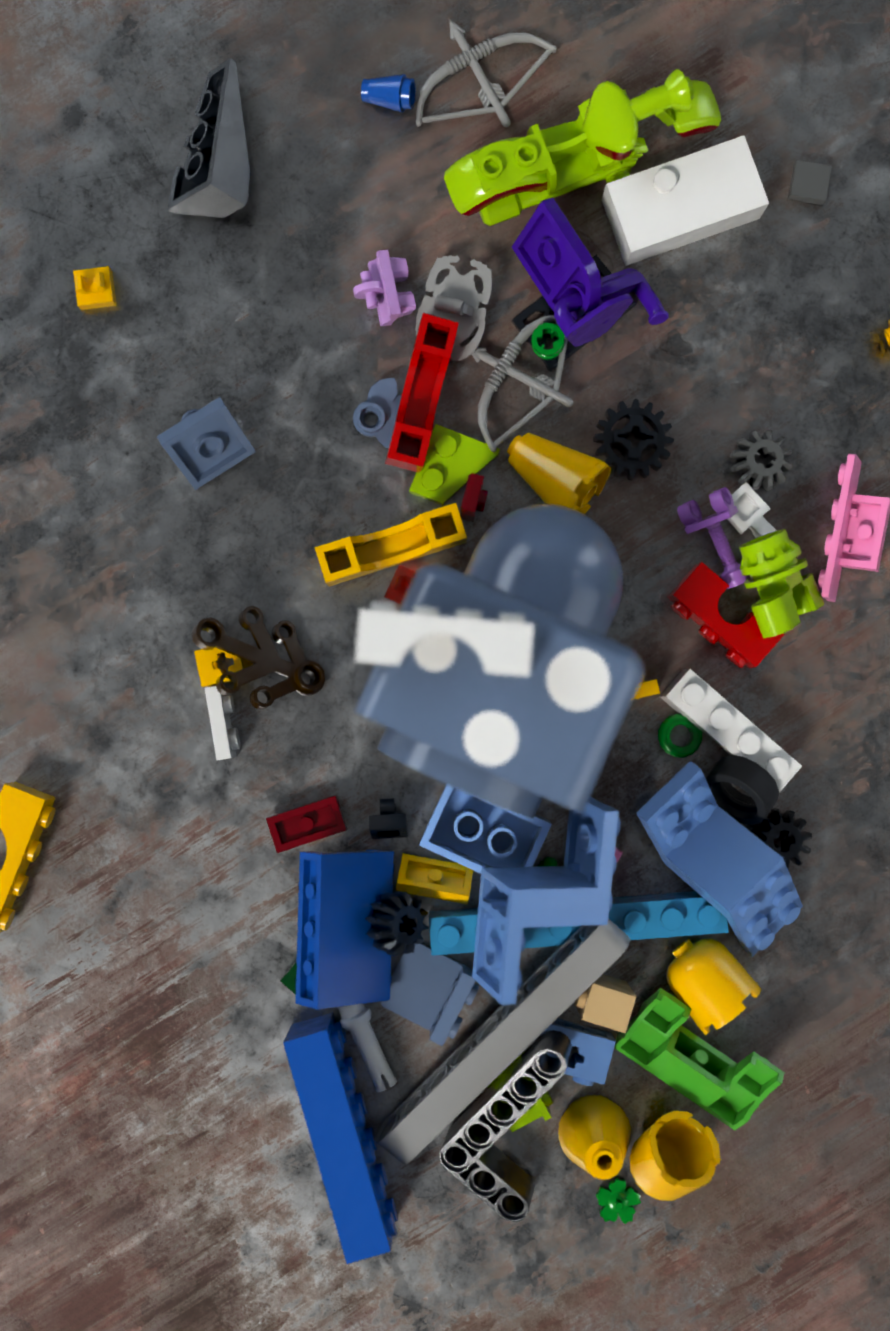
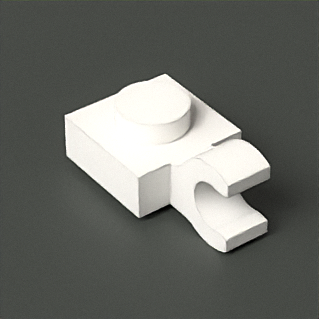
M747 482L731 494L738 513L727 520L740 534L750 528L754 537L757 538L777 531L763 517L771 508Z

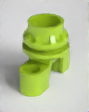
M786 529L765 534L739 546L742 554L740 571L742 576L750 575L751 577L744 581V585L747 589L756 587L761 598L751 605V609L763 638L774 637L793 629L801 623L799 615L816 611L824 605L813 573L801 576L800 570L808 566L806 558L797 559L802 554L801 548L789 539Z

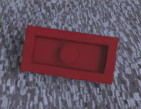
M337 795L266 818L277 853L347 830Z

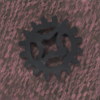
M634 399L630 408H627L624 401H621L617 405L618 412L616 413L610 408L607 409L605 416L608 422L599 420L596 426L603 433L595 434L593 437L594 442L602 443V446L596 450L595 455H605L607 458L605 463L616 467L614 470L615 477H618L622 471H626L628 480H633L636 472L639 471L643 479L649 476V467L658 471L662 467L658 458L667 460L671 454L664 447L670 446L674 442V438L665 436V433L672 428L671 423L662 425L660 422L665 414L663 411L655 415L651 413L653 407L651 402L642 409L638 399ZM627 418L623 429L611 431L615 423ZM643 420L650 424L654 431H650L643 423ZM630 433H635V439L641 440L636 447H632L630 440H625ZM612 449H617L624 456V460L620 459ZM655 449L649 459L640 462L641 453L644 450L651 451Z

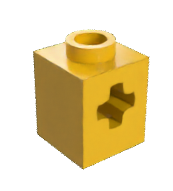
M218 648L194 651L202 687L216 686L218 677L226 672V670L219 669L218 663L224 661L223 655L234 660V665L229 666L228 671L237 672L253 665L249 661ZM224 678L223 681L224 684L232 682L229 678Z

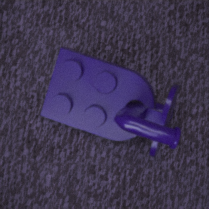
M554 198L543 200L511 246L544 299L554 311V318L561 331L574 347L593 341L605 334L632 304L633 298L628 293L633 291L649 315V324L658 325L669 318V313L664 310L659 298L643 274L636 269L627 268L600 278L595 261Z

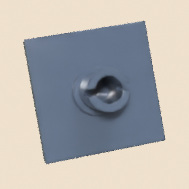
M220 397L199 410L191 409L187 411L179 423L157 436L162 447L195 490L256 452Z

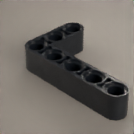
M551 1030L543 1033L450 1127L439 1153L442 1166L507 1221L517 1222L527 1216L535 1185L533 1179L493 1144L566 1072L572 1045L566 1034L560 1031ZM547 1053H554L558 1057H551ZM523 1077H529V1078L533 1079L534 1081L526 1080V1079L523 1078Z

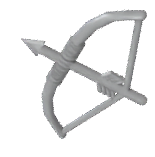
M450 20V39H456L462 50V55L458 54V57L455 56L454 59L447 60L444 65L427 79L419 93L416 125L420 127L422 123L496 112L502 125L509 127L511 121L504 110V106L549 55L556 53L557 47L530 33H506L491 39L488 38L486 41L484 40L482 43L475 45L474 48H470L464 37L466 30ZM512 43H532L546 49L506 96L499 83H490L478 62L479 59L481 60L483 57L485 58L487 55L494 53L497 48ZM467 66H470L482 87L478 97L484 108L423 117L424 103L434 86L446 76L454 75V72L457 73L458 70L461 71L462 68L465 69Z
M554 315L540 317L526 325L512 342H509V346L506 347L500 359L488 354L486 347H478L472 354L477 363H480L482 360L495 367V370L489 376L490 378L487 379L488 382L485 383L478 404V425L490 451L493 453L496 452V447L553 400L567 407H571L574 403L571 398L559 392L568 343L565 335L564 348L559 355L555 381L543 374L533 378L512 367V364L515 362L514 360H516L519 352L522 350V345L532 335L533 331L543 323L556 322ZM508 374L528 385L530 396L542 402L493 442L487 429V410L493 393L497 392L500 384H502L505 376Z

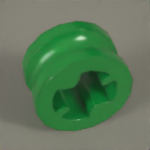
M543 323L533 331L532 349L539 358L551 360L562 353L564 334L560 327L553 323ZM550 333L551 339L554 336L557 337L558 340L553 342L552 349L546 350L544 344L541 347L538 345V342L543 341V334Z

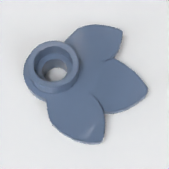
M395 378L382 379L373 384L369 390L367 401L359 404L353 414V423L357 431L366 437H376L385 448H389L402 396L397 395L398 389ZM369 413H374L378 416V422L373 426L367 425L364 421L365 416Z

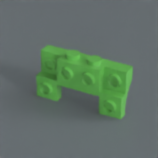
M660 987L642 1003L638 1015L628 1023L626 1033H618L614 1048L733 1130L738 1129L748 1122L761 1102L775 1088L782 1084L785 1072L756 1052H752L739 1063L727 1057L682 1026L688 1020L691 1008Z

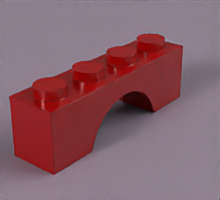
M426 313L422 314L385 464L418 473L423 469L432 434L436 408L459 322Z

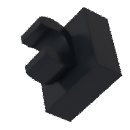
M394 798L380 799V815L369 816V831L372 839L408 837L406 814H396Z

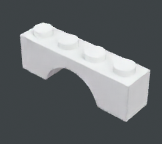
M371 602L370 610H359L355 662L401 666L406 655L419 642L435 636H449L465 642L476 652L481 660L485 674L529 677L534 624L525 623V616L518 614L500 613L499 621L482 620V612L456 610V617L439 616V608L413 606L412 614L396 612L395 604Z
M683 669L659 696L677 713L686 717L730 755L745 757L767 770L776 781L779 793L802 767L801 764L691 669Z

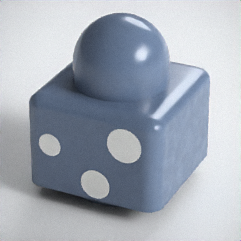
M536 504L514 510L495 522L479 540L464 573L443 564H427L419 568L398 612L413 614V606L439 608V616L456 617V610H472L482 612V620L499 621L500 613L524 615L525 623L534 624L530 676L485 674L479 656L465 642L449 636H435L425 639L409 651L401 666L375 664L354 709V712L386 726L377 749L438 781L527 818L534 819L543 797L583 813L645 673L643 660L632 648L606 637L618 611L623 593L622 565L616 547L610 537L594 520L577 510L555 504Z

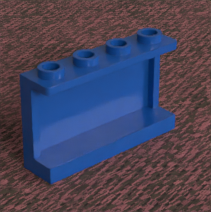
M367 849L366 851L300 852L295 1004L318 1010L390 1000V985L392 982L391 955L373 947L374 939L366 935L367 931L371 928V923L364 918L373 915L374 912L370 904L380 902L381 894L393 893L394 851Z

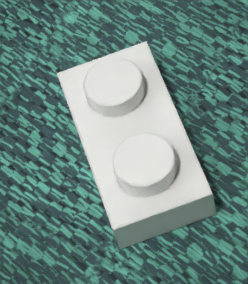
M216 686L205 688L216 760L237 757L236 750L241 748L237 727L232 728L230 714L235 712L233 696L220 694Z

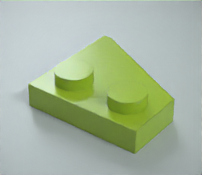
M435 424L424 467L420 473L416 472L409 493L443 506L459 489L467 485L468 477L471 473H479L486 465L495 460L499 455L500 449L496 448V452L493 453L486 443Z

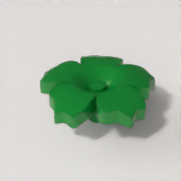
M620 1178L610 1181L608 1183L609 1189L599 1187L596 1197L598 1198V1204L602 1206L600 1216L603 1217L604 1221L611 1220L615 1222L619 1215L624 1224L629 1221L632 1222L633 1215L636 1212L634 1205L641 1203L640 1193L635 1191L632 1186L626 1188L625 1179Z

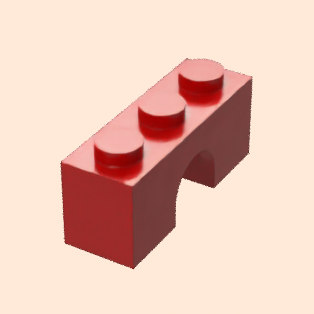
M703 562L696 564L667 597L673 602L670 606L671 609L687 621L691 618L700 626L698 632L712 644L719 642L727 649L728 652L725 656L739 668L744 666L747 668L757 667L785 634L782 633L774 637L763 638L753 611L749 612L739 624L726 622L719 614L718 601L729 585Z

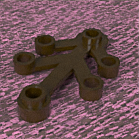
M249 606L239 615L240 625L244 629L250 630L258 648L226 635L222 623L214 618H205L193 628L192 639L200 649L212 650L218 648L254 664L237 672H225L218 677L216 688L224 696H230L237 692L241 686L273 672L287 677V679L271 687L259 686L251 692L250 703L258 710L266 709L273 704L274 700L294 691L303 696H311L318 693L324 686L325 673L323 668L318 663L306 659L296 638V628L290 621H280L272 628L271 635L276 643L284 644L291 662L279 657L263 623V613L258 607ZM247 613H251L255 616V624L250 623L247 620ZM280 627L288 631V638L281 636L279 632ZM201 631H207L211 635V642L202 639ZM302 673L309 676L310 684H306L302 680ZM224 678L232 680L234 684L233 689H228L224 686ZM258 692L266 695V703H261L258 700Z

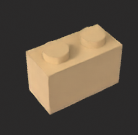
M602 974L575 1001V1007L581 1020L626 1033L636 995L627 981Z

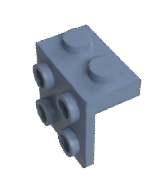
M420 943L415 944L414 953L402 954L391 976L390 1000L380 1001L384 1008L429 1030V1040L443 1047L447 1037L453 1039L457 1034L463 1020L458 1015L464 1003L469 1006L471 1005L479 985L472 978V968L446 955L432 956L431 948Z

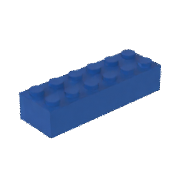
M332 1012L292 1024L283 1044L347 1264L391 1252L392 1236L397 1235L395 1221H398V1214L393 1198L387 1199L385 1186L388 1185V1180L383 1163L377 1164L374 1150H377L378 1146L377 1142H375L374 1130L372 1127L367 1128L364 1115L367 1114V1106L362 1092L356 1093L354 1079H357V1072L352 1056L346 1058L343 1045L347 1043L345 1029L342 1028L340 1022H336Z

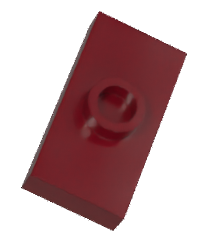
M471 473L468 477L460 511L462 520L474 522L476 511H484L488 491L482 489L484 480L482 475Z

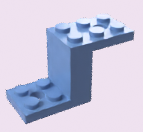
M690 761L636 813L664 864L727 918L742 949L753 957L759 950L762 951L768 948L773 942L775 934L785 924H791L799 916L803 905L784 858L717 805L702 770Z
M590 797L583 813L569 809L564 866L482 868L472 978L501 1005L516 1004L517 990L521 987L522 976L519 964L520 954L525 948L523 928L608 925L609 911L613 905L611 893L612 876L617 866L615 856L616 837L620 832L619 811Z

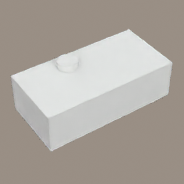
M745 135L607 183L601 199L625 266L758 220L769 205Z

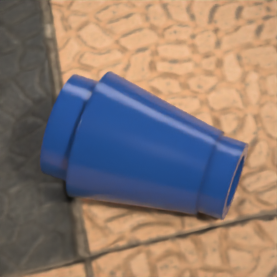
M406 74L363 79L361 85L362 102H369L370 104L402 113L405 109H413L416 97V85L413 78H407Z

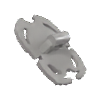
M458 255L443 256L436 259L426 282V291L433 292V297L424 295L422 304L417 312L415 325L417 335L423 313L459 322L451 353L452 361H461L468 358L481 343L486 327L485 318L487 310L486 308H478L479 302L489 304L492 294V269L482 264L481 261L473 259L470 261L471 266L476 267L478 270H471L467 274L461 275L455 266L450 265V263H458L460 261ZM445 269H450L449 275L440 284H436L439 274ZM475 275L481 277L483 281V291L481 294L476 289ZM478 327L474 338L467 345L461 347L460 344L467 340L473 334L475 328Z

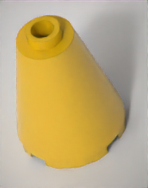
M532 433L516 436L507 450V453L510 454L509 464L545 504L566 506L583 514H586L591 508L588 502L593 495H600L611 472V467L605 461Z
M586 1095L574 1100L563 1116H561L558 1138L563 1152L574 1164L595 1178L605 1180L616 1176L622 1168L631 1140V1127L625 1111L609 1100V1098L602 1095Z

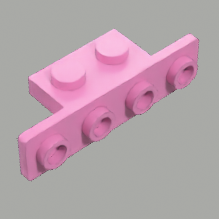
M848 453L846 463H842L839 469L838 484L842 485L840 498L834 499L831 518L835 520L833 534L827 535L824 549L825 555L828 556L826 570L822 569L818 578V589L822 591L821 596L831 602L836 601L842 567L879 572L890 514V498L856 494L862 461L856 454Z

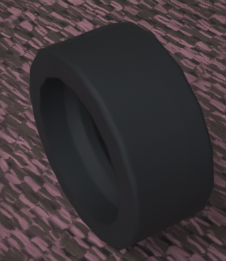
M735 755L722 757L706 777L717 805L742 824H760L768 816L778 800L779 789L773 777L759 764L745 757ZM731 783L734 784V785H736V786H738V787H740V788H742V789H743L744 791H746L751 797H749V796H747V795L741 793L740 791H738L736 788H734V787L731 785Z

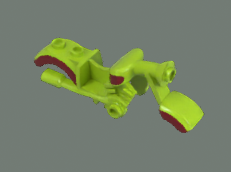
M679 69L672 71L663 85L653 87L632 99H629L626 90H623L613 82L605 81L598 84L590 99L578 106L580 114L576 121L540 130L538 124L529 127L525 137L507 138L487 144L457 160L444 174L448 192L456 210L460 214L470 216L479 212L482 221L488 226L515 218L520 215L523 209L540 204L543 200L556 198L604 179L606 183H610L629 176L631 168L636 165L638 158L642 157L643 153L649 151L644 138H638V122L654 114L668 127L674 125L677 134L683 138L715 130L721 122V114L715 96L707 82L690 80Z

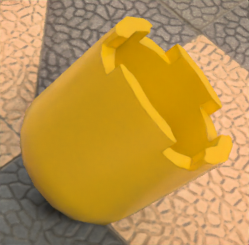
M706 938L692 943L690 939H687L672 951L676 958L668 966L666 972L667 983L678 1000L691 1008L689 1015L704 1035L710 1032L711 1024L718 1030L732 1021L746 1009L742 1001L749 994L753 998H757L762 991L760 986L730 951L717 940Z
M672 1111L662 1115L641 1134L632 1146L629 1156L631 1174L640 1189L646 1195L656 1200L674 1201L708 1184L714 1175L716 1165L720 1163L719 1143L712 1129L709 1126L704 1128L699 1121L691 1118L693 1116L691 1113Z

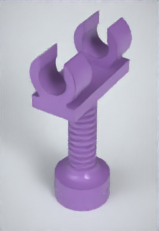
M723 487L709 494V500L716 512L715 514L702 518L700 507L694 499L677 507L681 522L685 525L684 529L687 534L705 527L709 530L712 542L716 546L715 549H717V553H719L718 555L722 559V565L725 566L724 572L719 576L729 585L727 589L743 584L744 581L751 577L750 575L742 576L740 571L741 564L735 562V555L731 552L730 543L727 542V536L724 535L725 532H723L722 525H720L721 521L731 518L738 513L730 491L727 487Z

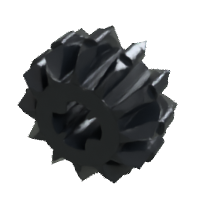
M773 808L770 813L771 820L769 817H766L761 822V828L754 825L750 826L749 830L752 833L758 834L760 840L784 858L788 870L790 860L798 866L803 863L798 855L800 851L806 854L811 852V848L803 845V841L812 839V833L802 831L807 822L802 818L795 820L794 811L786 810L782 816L779 809ZM780 833L786 835V840L781 841V847L774 844V839L779 838Z
M396 891L381 894L380 902L371 903L370 905L374 913L372 916L364 919L371 923V928L367 931L366 935L374 939L373 947L393 956L402 955V953H414L415 944L424 943L421 936L422 931L429 928L423 923V919L429 912L420 908L422 900L411 896L407 892Z

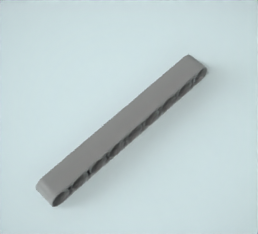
M609 918L608 925L581 926L521 985L520 989L517 990L516 1004L501 1005L381 1124L376 1133L375 1142L402 1164L412 1161L621 957L629 946L630 937Z

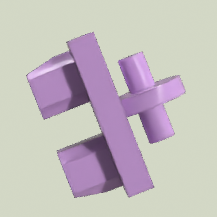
M379 250L376 252L377 258L368 263L369 270L360 273L362 283L353 288L355 298L366 300L367 309L377 308L380 326H390L397 318L410 315L416 309L414 294L411 291L397 292L395 282H404L408 278L409 270L406 258L389 257L388 250Z

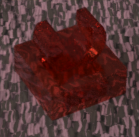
M399 564L384 598L401 606L416 572Z

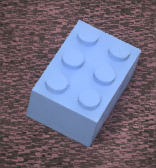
M446 784L420 839L419 846L480 874L482 868L533 867L552 824L541 816L535 815L534 819L521 816Z

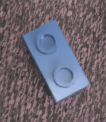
M557 1018L543 1033L551 1030L560 1031L566 1034L571 1041V1045L576 1046L578 1053H573L571 1058H569L564 1074L573 1076V1081L585 1086H593L594 1082L605 1085L616 1043L612 1033ZM547 1053L551 1057H558L554 1053Z

